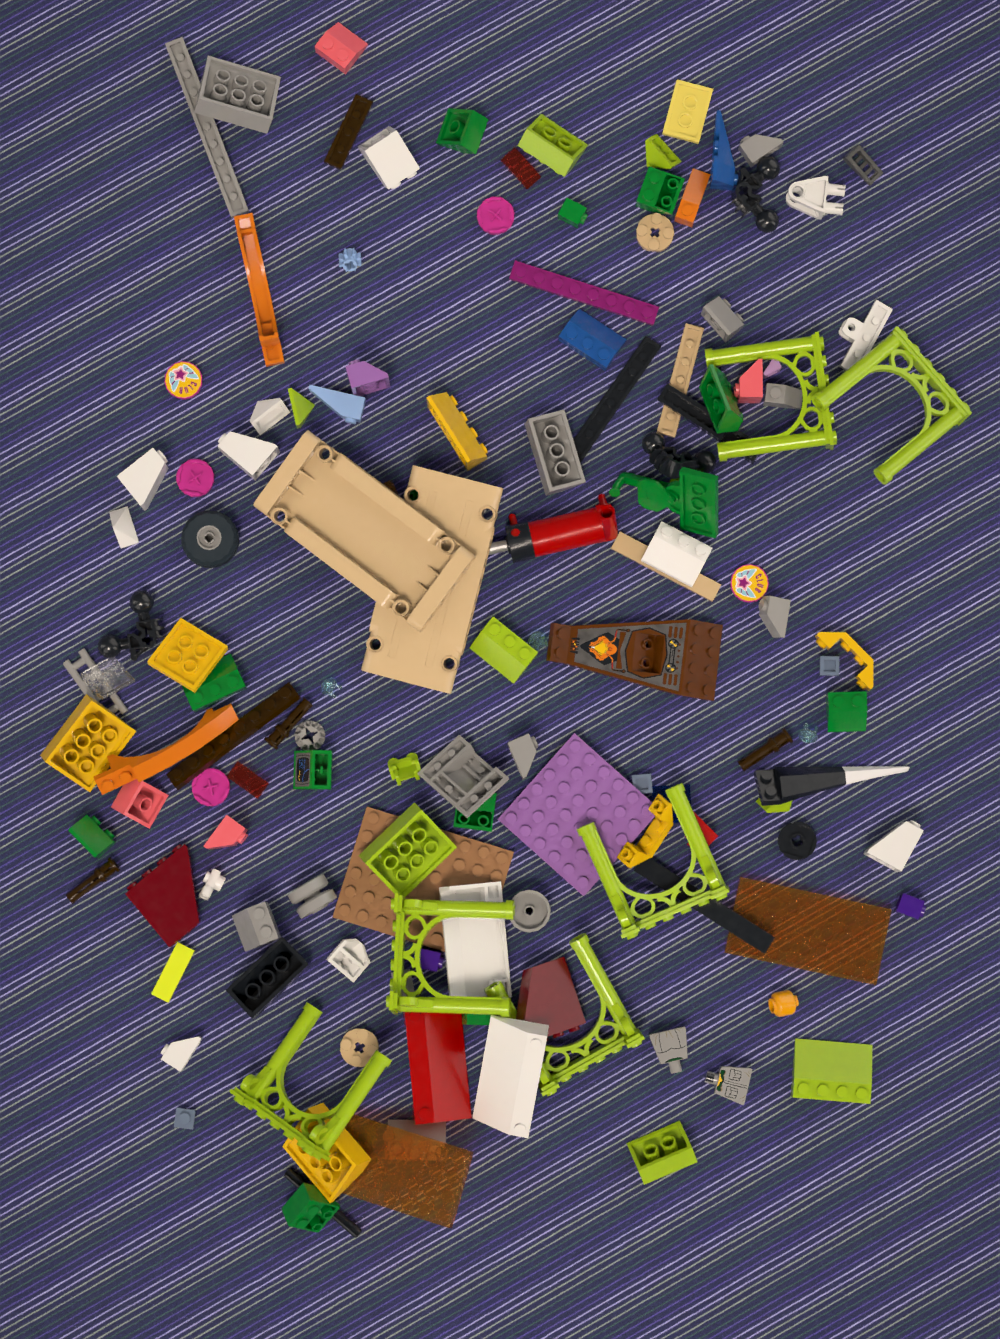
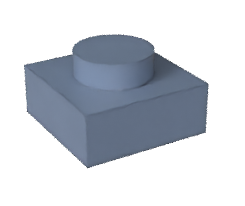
M820 656L819 676H839V656Z
M651 773L632 775V783L635 788L642 794L653 793Z
M177 1107L174 1127L193 1130L196 1110Z

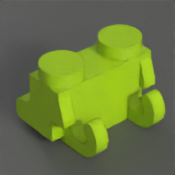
M409 753L405 758L399 760L397 758L388 760L387 764L392 780L396 779L398 786L402 785L401 781L415 777L416 781L420 780L417 773L421 770L416 753Z

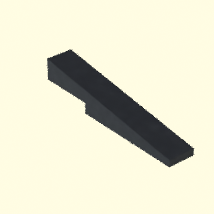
M668 383L657 398L659 402L718 442L751 439L739 430L716 433L707 408ZM760 454L744 456L742 458L754 464Z

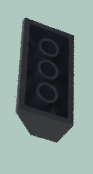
M281 937L234 981L226 991L252 1019H255L311 965L285 938Z

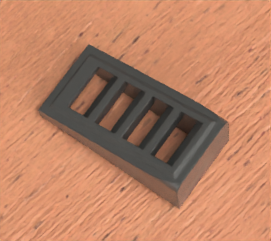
M860 145L854 146L842 158L869 186L883 174L882 170ZM857 153L859 156L853 160L852 157ZM863 159L864 162L858 166L857 163ZM868 164L870 167L863 172L862 169ZM874 170L875 173L869 178L867 175Z

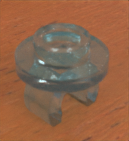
M540 631L532 633L528 639V645L536 651H539L544 646H549L545 634Z
M331 677L325 679L321 684V693L336 698L337 696L333 694V689L338 688L341 690L342 686L337 684L336 679Z
M805 723L802 730L799 731V738L807 744L816 742L818 726H815L812 731L807 728L808 723Z

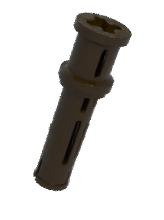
M303 698L281 725H276L275 730L269 737H265L264 740L277 751L278 745L285 738L289 737V732L313 705Z
M782 728L780 733L774 737H769L764 745L737 762L745 772L773 752L778 753L780 748L788 743H793V740L786 729Z
M109 857L105 864L99 868L96 867L91 876L67 893V898L74 904L100 882L108 881V877L115 872L121 871L119 866Z

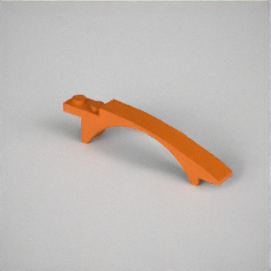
M253 213L234 216L265 365L269 367L283 364L285 361Z
M230 703L215 711L212 708L206 710L200 722L187 735L164 749L135 757H122L113 754L107 756L111 769L94 776L101 794L104 795L136 779L138 782H141L169 768L206 745L239 720L232 704Z

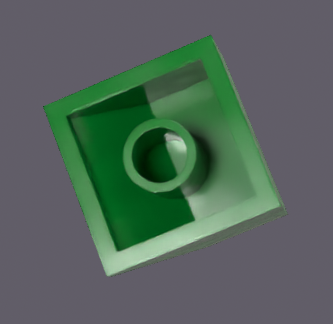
M448 108L436 144L461 153L476 154L488 119L474 110Z
M867 691L828 692L826 694L827 732L866 731Z
M86 815L70 827L68 831L94 858L100 859L116 843L113 840L115 836L108 829L104 831L99 826L101 822L94 815L92 817Z

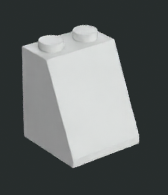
M390 126L358 146L360 152L387 189L397 188L401 185L400 181L405 178H412L417 174L416 171L420 169L397 130Z
M231 431L228 434L224 433L218 440L220 452L255 481L280 453L278 446L273 443Z
M154 448L150 449L117 476L144 511L148 509L169 469L166 465L168 462L167 458L160 450L156 452Z
M912 820L902 822L867 848L863 854L895 872H901L924 830L920 829V824Z

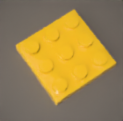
M180 618L147 663L195 693L227 652L228 646Z

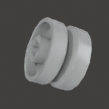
M324 874L288 895L292 904L305 901L296 910L301 919L310 914L317 913L338 898L333 889L320 892L329 883Z
M525 890L513 897L512 900L515 901L514 920L510 921L514 927L520 931L530 933L538 931L546 925L550 918L551 910L549 902L544 895L538 891ZM527 908L533 909V913L531 915L526 914Z

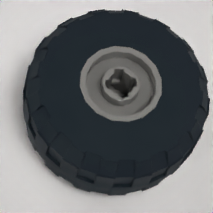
M206 510L198 512L186 522L182 530L181 542L186 556L193 563L204 568H218L228 563L235 556L239 546V534L235 524L228 516L218 511Z

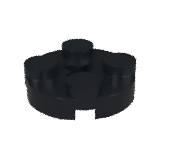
M792 822L783 827L779 832V850L789 859H805L816 848V835L813 829L806 823ZM798 835L802 844L794 846L792 838H796Z

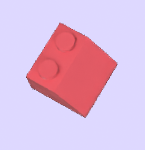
M338 22L320 38L315 45V51L341 72L347 74L368 44Z
M758 359L739 378L738 383H735L733 396L737 398V403L761 402L763 398L762 359Z
M136 779L122 786L111 808L150 829L169 795L144 781L138 782Z
M226 815L204 847L211 850L237 846L238 843L242 844L248 837V834H246L248 829Z

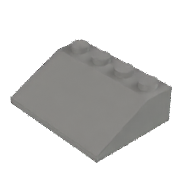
M208 56L194 113L267 134L273 119L281 77Z

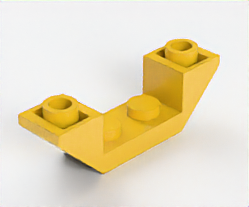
M819 632L815 636L817 639L816 643L822 649L826 648L827 650L840 640L841 647L846 652L851 651L855 655L854 660L860 666H865L855 677L858 680L856 682L861 689H867L868 691L873 688V659L846 632Z
M661 794L656 796L648 809L655 815V818L638 844L634 845L626 842L617 856L628 868H632L652 858L673 826L672 804Z

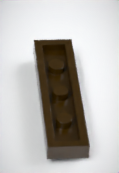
M355 94L324 160L325 164L342 170L373 105V101Z

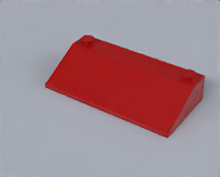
M403 1012L413 1098V1123L418 1125L472 1118L462 1014Z

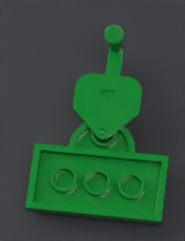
M682 467L679 471V481L667 483L623 472L609 490V494L612 497H618L623 484L638 487V502L643 508L659 512L667 507L672 512L680 515L681 530L715 539L718 535V476Z

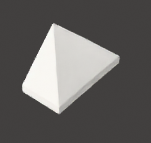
M280 398L257 401L250 422L259 435H261L289 414L290 411Z
M128 506L109 512L112 527L120 548L139 543Z

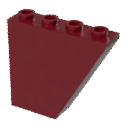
M186 844L176 846L171 851L173 854L169 858L163 857L156 863L158 865L157 868L153 871L151 869L146 871L142 875L143 879L139 883L135 881L126 888L128 892L125 893L168 947L174 946L201 923L190 851Z
M565 957L523 970L517 1007V1020L549 1025L548 1036L552 1035L553 1038L564 1035L563 1031L568 1030L569 1033L580 1029L579 1025L586 1023Z

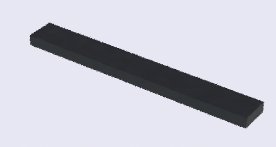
M644 337L574 438L580 464L660 350L661 346L649 337Z
M652 859L638 864L634 869L636 873L663 890L673 887L682 879ZM686 882V887L689 891L694 892L696 890H699L695 886ZM683 886L679 888L681 892L676 896L680 901L692 897L683 891ZM709 899L710 902L701 907L698 904L691 907L764 954L775 939L774 936L715 899Z

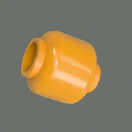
M789 990L773 993L768 1000V1005L772 1014H775L777 1017L794 1014L799 1002L796 995H793Z

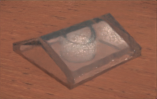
M115 657L107 658L81 673L91 692L101 699H105L135 682L132 675Z

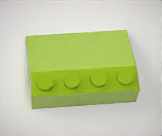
M414 802L359 857L394 894L399 893L406 897L457 847Z
M795 1038L791 1097L871 1104L873 1045Z

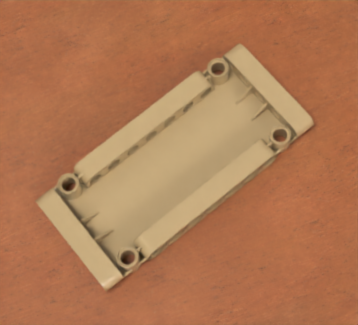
M309 430L296 443L253 505L269 517L273 523L282 527L286 534L381 606L393 611L396 616L401 617L419 632L423 631L476 558L474 554L460 545L454 538L448 536L441 527L348 457L335 451L333 447L327 445ZM325 449H328L330 452L328 459L322 457ZM283 511L285 518L280 522L278 520V513ZM447 540L452 543V548L449 551H446L443 547ZM401 603L406 605L404 613H400L398 610V606Z
M412 466L408 486L404 492V500L441 527L448 536L454 538L460 545L474 554L476 558L421 632L401 617L396 616L393 611L384 608L376 602L369 628L370 636L366 642L367 648L361 668L362 671L449 694L452 693L457 669L460 666V657L463 655L494 536V524L498 516L497 512L503 488ZM412 490H416L419 494L415 501L411 500L409 496ZM486 509H491L493 513L492 518L486 520L483 516ZM449 540L444 543V549L449 551L452 548V543ZM401 603L398 606V610L400 613H404L406 611V605L404 603ZM374 639H378L381 643L378 650L372 647ZM448 658L454 660L455 665L452 669L447 668L445 665Z

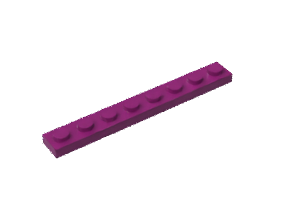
M516 260L509 280L651 326L654 325L659 310L658 306Z

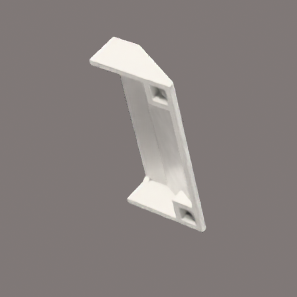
M501 881L439 887L440 900L503 902ZM449 918L443 920L449 996L487 997L484 989L494 982L501 981L506 993L511 998L505 919Z
M491 1015L473 1119L508 1135L529 1137L549 1025Z

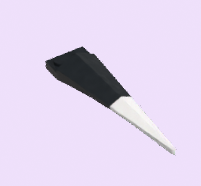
M774 767V769L755 770L754 778L761 805L768 806L781 805L814 793L863 780L907 772L910 767Z

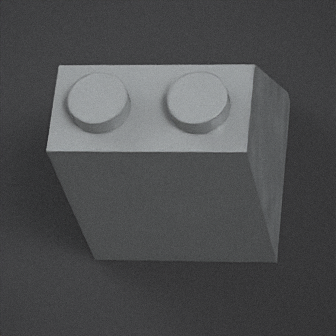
M268 902L259 903L232 915L245 952L281 938Z

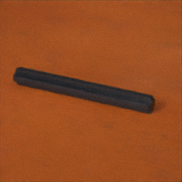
M291 1168L284 1174V1177L297 1188L303 1183L309 1184ZM339 1209L333 1215L332 1219L354 1238H357L362 1232V1229Z

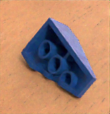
M717 110L710 189L732 191L734 185H737L738 174H735V165L721 110Z

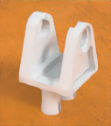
M828 176L797 181L790 185L786 195V203L791 208L816 219H822L825 213L842 216L844 203L827 202L826 197L827 195L844 197L846 185L830 184ZM793 193H798L800 197L794 196Z

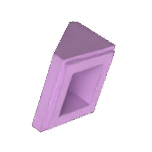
M771 360L763 373V379L780 372L782 367L779 361Z

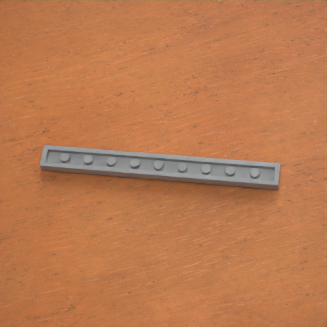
M181 37L165 43L231 219L234 216L248 213V207L214 118L194 113L200 81L184 39Z

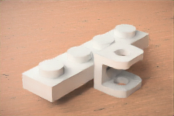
M876 300L863 323L855 318L844 320L838 333L852 344L839 367L848 370L871 351L893 310L892 308Z

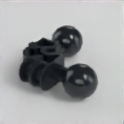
M768 156L760 159L757 164V172L754 174H750L744 167L739 170V181H737V185L731 193L733 201L729 204V206L735 204L737 207L734 211L735 213L739 211L743 213L741 219L751 211L756 217L755 222L758 230L764 233L775 231L779 224L777 213L770 209L764 210L759 204L762 198L758 194H752L763 185L761 182L773 180L780 173L778 160ZM744 191V194L740 195L739 192Z
M650 432L642 439V448L644 452L650 455V463L659 470L660 474L671 479L679 478V471L682 467L705 473L712 472L716 467L717 460L710 451L701 450L694 457L688 451L682 452L681 455L676 454L677 450L674 446L665 447L666 441L663 435L658 432Z
M139 590L134 592L130 598L131 609L138 613L139 621L136 622L137 629L140 631L138 636L134 633L127 634V638L121 639L113 634L102 636L98 642V651L103 657L114 658L120 654L121 650L130 649L131 660L136 661L143 652L156 645L157 639L166 637L160 634V631L165 629L164 626H159V621L163 620V618L150 620L149 611L153 608L154 599L149 592ZM145 628H147L149 637L153 638V641H150V645L143 642V639H146Z

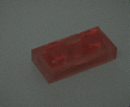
M238 761L227 775L230 780L257 799L260 798L269 785L268 782Z

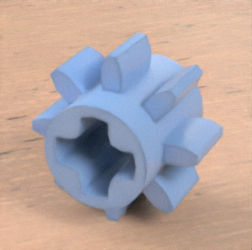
M345 248L343 254L339 253V267H343L346 272L356 271L357 266H361V253H357L354 248Z

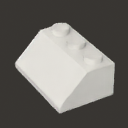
M661 522L641 561L692 587L712 547Z

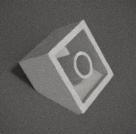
M718 296L703 307L701 315L726 343L743 328L744 324L742 322L744 320L737 312L734 314L730 309V303L725 298L721 299Z
M529 733L507 743L522 780L527 778L536 755V748H538L535 737H530Z

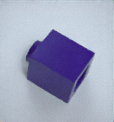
M901 893L894 912L918 920L925 913V901Z
M421 949V969L435 972L438 971V968L442 969L444 957H441L440 952Z

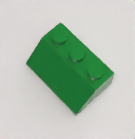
M709 364L699 390L716 433L738 431L743 422V414L739 411L737 399L731 391V384L720 369L713 364Z
M232 654L220 659L195 693L182 686L194 712H198L247 689Z

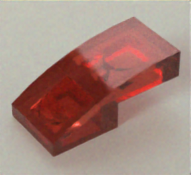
M513 148L500 159L525 189H529L541 178L538 172L516 148Z

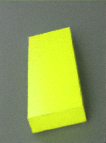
M177 942L151 993L152 995L168 1003L170 1002L195 950Z

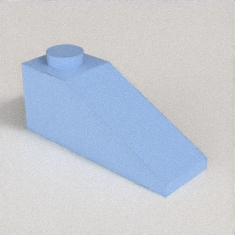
M309 385V391L342 419H345L346 423H361L366 403L365 397Z

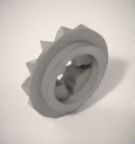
M315 721L301 723L294 734L295 742L302 750H317L325 741V731ZM306 728L311 733L318 732L317 734H315V736H313V744L309 739L302 740V738H304V736L307 735Z

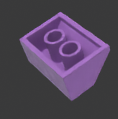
M354 360L345 366L353 395L363 396L390 388L388 374L365 361Z

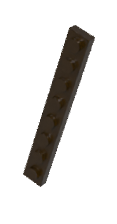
M288 682L236 721L227 730L166 774L177 790L181 789L301 699V697Z

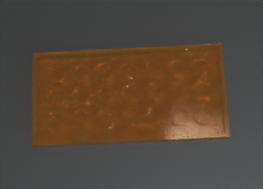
M740 877L733 911L774 936L775 939L764 954L728 931L724 953L876 985L892 909Z
M354 1114L345 1129L368 1154L371 1161L364 1171L342 1193L447 1228H452L474 1152Z

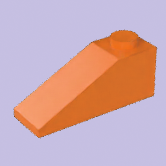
M692 169L674 222L692 228L711 174Z

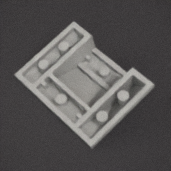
M460 735L417 773L466 818L509 780V777L497 767L493 769L478 756L472 745Z

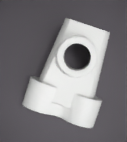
M213 869L211 872L207 871L203 879L205 885L201 889L199 897L208 900L213 889L220 891L226 879L220 875V871Z

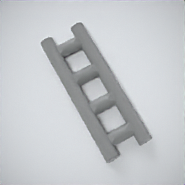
M85 648L78 652L81 658L73 664L69 659L63 662L64 667L84 695L87 694L98 702L109 695L114 705L109 707L108 710L112 713H116L119 710L122 715L128 711ZM87 664L92 673L82 679L77 669ZM97 679L103 689L94 695L88 685Z

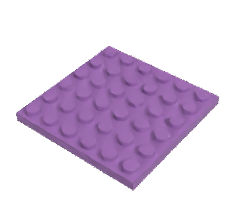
M574 733L498 820L580 894L585 896L600 877L584 841L578 835L576 829L594 822L613 864L618 859L617 856L626 842L632 843L655 815L648 810L652 802Z

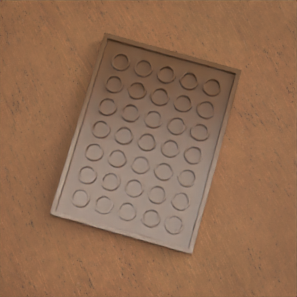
M370 807L366 808L333 918L395 936L393 920H396V914L394 910H391V898H394L395 894L363 862L359 855L399 816ZM441 830L457 848L405 898L440 900L439 887L501 881L503 889L514 852ZM421 915L427 924L437 917ZM417 919L411 921L409 925V932L413 936L420 934L424 929L421 921ZM441 921L429 931L423 945L445 952ZM406 935V937H405V940H408V941H411V942H414V943H417V941H418V940H416V941H415V940H411L410 938L407 937V935Z

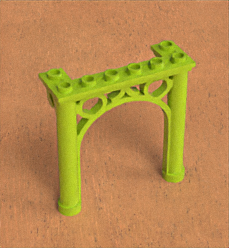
M898 326L892 330L885 340L822 391H818L811 396L814 406L823 412L864 377L875 372L894 373L907 380L915 388L924 405V424L917 436L883 464L874 469V475L884 485L888 484L895 474L952 427L961 425L972 414L968 404L962 402L956 390L945 382L944 376L933 368L931 361L920 353L919 347L913 344L908 339L906 332ZM896 355L902 356L907 361V368L896 367L894 360ZM889 356V365H878ZM914 366L921 375H917L914 372L910 374L908 372ZM927 382L935 391L930 393L929 395H927V392L929 391L927 388ZM932 397L938 398L943 403L944 409L942 411L931 407ZM931 415L937 417L941 416L936 422L929 426L931 422Z
M819 331L808 337L712 350V348L705 349L707 368L709 364L723 366L752 362L758 359L779 361L789 367L796 375L803 395L799 417L787 431L772 436L717 443L719 462L727 461L729 458L824 445L826 449L834 450V445H837L836 430L832 431L831 423H835L834 413L829 411V407L823 412L816 407L810 406L807 408V404L811 405V396L829 385V376L824 374V367H827L826 355L821 353V351H824L823 336L819 337ZM797 354L793 363L782 356ZM802 357H807L811 362V369L806 373L801 372L796 367L798 360ZM816 370L818 387L812 386L808 379L804 380L803 377L811 376ZM810 411L818 415L819 422L815 427H809L803 420ZM800 424L806 431H809L806 433L792 434L799 427Z
M683 783L668 788L665 792L690 845L691 863L685 876L676 885L665 891L645 894L626 887L619 880L595 823L591 822L576 829L578 835L584 841L622 927V939L627 937V940L638 936L640 929L644 927L646 930L656 926L655 922L663 920V922L669 921L678 912H681V915L692 910V906L697 904L699 907L706 905L710 902L709 899L713 900L716 898L717 901L722 900L730 892V888L728 885L726 886L686 797ZM696 858L704 875L693 872ZM690 877H698L703 881V886L701 889L692 892L687 889L686 882ZM707 884H708L709 887H710V889H708V890L705 891V889H706V887H707ZM683 886V891L692 897L676 903V896L681 892L679 888ZM623 891L635 897L631 907H629ZM640 899L648 900L652 907L650 911L639 914L635 910V905ZM653 899H657L658 902H666L669 907L653 913L656 906Z
M395 893V897L391 898V910H394L396 914V920H393V932H396L395 940L392 939V951L395 952L394 959H391V971L394 972L393 978H390V995L386 996V1007H389V1011L394 1015L402 1012L486 1014L510 1017V997L447 996L435 991L427 983L423 975L420 955L425 937L439 922L449 918L514 920L515 901L406 899L403 895ZM421 915L437 917L427 924ZM417 919L421 921L424 929L420 934L413 936L409 932V925L411 921ZM406 935L411 940H418L407 951H405ZM404 959L410 961L412 968H416V972L408 971L404 974ZM410 976H417L421 981L419 988L415 992H409L406 987L407 979ZM426 988L435 997L417 996Z
M586 933L574 937L569 941V944L575 951L599 995V1017L594 1027L578 1041L563 1046H545V1051L548 1052L545 1056V1061L542 1062L538 1084L542 1096H550L556 1093L557 1088L560 1087L558 1082L568 1081L572 1078V1074L576 1072L581 1073L589 1068L588 1065L603 1061L606 1058L605 1056L611 1052L612 1054L619 1052L623 1049L622 1046L624 1045L627 1048L638 1047L642 1044V1040L645 1039L632 1022L590 946V940ZM501 981L494 982L484 989L487 997H509ZM511 1002L510 1017L506 1018L516 1019L517 1010ZM606 1007L609 1010L615 1022L611 1020H604L606 1014ZM610 1025L614 1028L613 1035L606 1039L600 1038L598 1032L601 1026ZM595 1036V1039L602 1045L589 1051V1046L593 1042L592 1038ZM566 1051H571V1054L580 1053L582 1056L570 1062L569 1054ZM554 1052L564 1054L565 1060L562 1064L556 1067L550 1065L549 1060Z
M306 1002L303 1006L304 1010L266 1066L257 1076L253 1074L247 1075L243 1079L240 1089L235 1087L234 1090L230 1089L229 1092L235 1096L233 1100L249 1110L254 1108L257 1110L256 1115L263 1120L268 1118L271 1121L269 1125L278 1131L280 1128L283 1129V1135L287 1138L298 1140L297 1145L304 1152L319 1161L322 1158L329 1161L331 1159L329 1157L331 1154L329 1150L384 1069L389 1067L392 1060L376 1050L343 1100L335 1108L321 1114H310L298 1110L291 1103L285 1092L284 1073L289 1061L323 1013ZM276 1079V1087H270ZM276 1092L279 1094V1101L276 1105L272 1106L268 1103V1097L271 1093ZM282 1108H284V1119L276 1113H274V1111H279ZM331 1118V1120L325 1125L324 1120ZM301 1120V1131L292 1126V1124ZM313 1121H317L318 1125L309 1133L308 1125Z

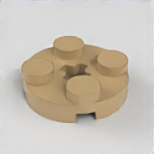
M659 213L650 214L642 218L636 229L637 242L644 250L649 252L664 251L670 246L674 236L672 223L668 218ZM651 229H658L659 237H651Z
M360 1028L347 1032L340 1043V1052L343 1059L354 1067H365L374 1052L379 1049L376 1036L372 1032ZM357 1042L365 1045L363 1053L355 1052L354 1049Z

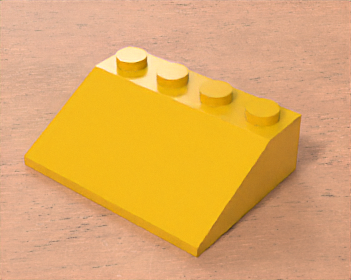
M447 392L426 397L428 409L467 471L487 460L486 454L488 451L483 443H478L476 431L473 427L469 428L466 424L468 419L463 411L459 412L456 408L458 403L453 395L449 396Z
M86 694L40 756L47 764L88 792H91L96 785L94 776L107 771L110 767L107 756L111 754L118 756L136 733V730Z
M320 1103L308 1108L305 1113L321 1114L330 1110L324 1103ZM331 1118L324 1120L325 1125L331 1120ZM301 1120L295 1127L299 1131H301ZM313 1121L308 1125L309 1133L318 1125L317 1121ZM345 1128L329 1150L331 1153L329 1161L323 1158L319 1161L304 1152L297 1145L298 1140L295 1138L293 1140L287 1138L282 1146L329 1203H332L364 1171L371 1161L368 1154Z

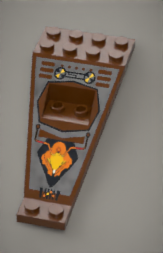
M692 619L575 626L551 623L546 661L573 666L677 696L714 701L723 625Z

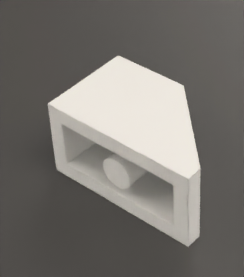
M198 1036L172 1042L170 1045L166 1044L161 1051L163 1055L161 1060L178 1071H183L203 1038Z

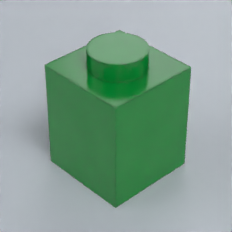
M566 198L558 213V219L578 229L580 224L584 225L588 217L586 214L587 208Z

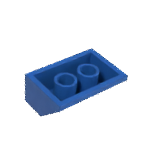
M578 309L569 320L558 338V341L605 372L627 341L581 309Z

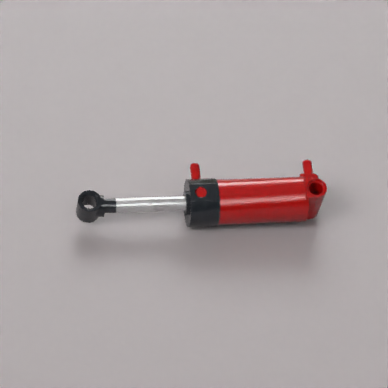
M600 494L598 495L599 504L595 505L594 508L517 523L516 515L510 514L508 516L510 525L505 526L506 540L491 543L489 555L508 551L511 554L512 562L516 563L539 556L612 541L618 536L615 509L611 504L607 503L605 495Z

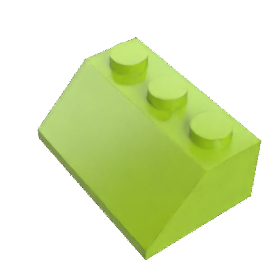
M540 114L526 129L518 146L524 152L537 158L542 164L552 168L557 174L565 177L579 160L588 144L543 114Z
M495 617L491 618L469 648L513 684L538 655L535 649Z
M680 1121L626 1143L644 1185L698 1162Z

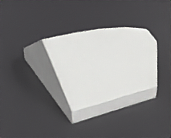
M356 938L343 939L326 959L353 983L370 964L365 946Z

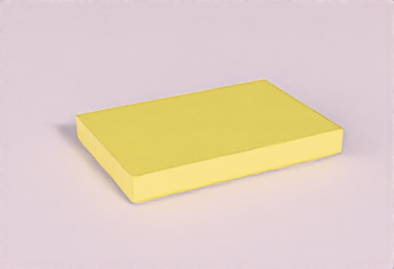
M677 79L662 135L699 144L713 89Z

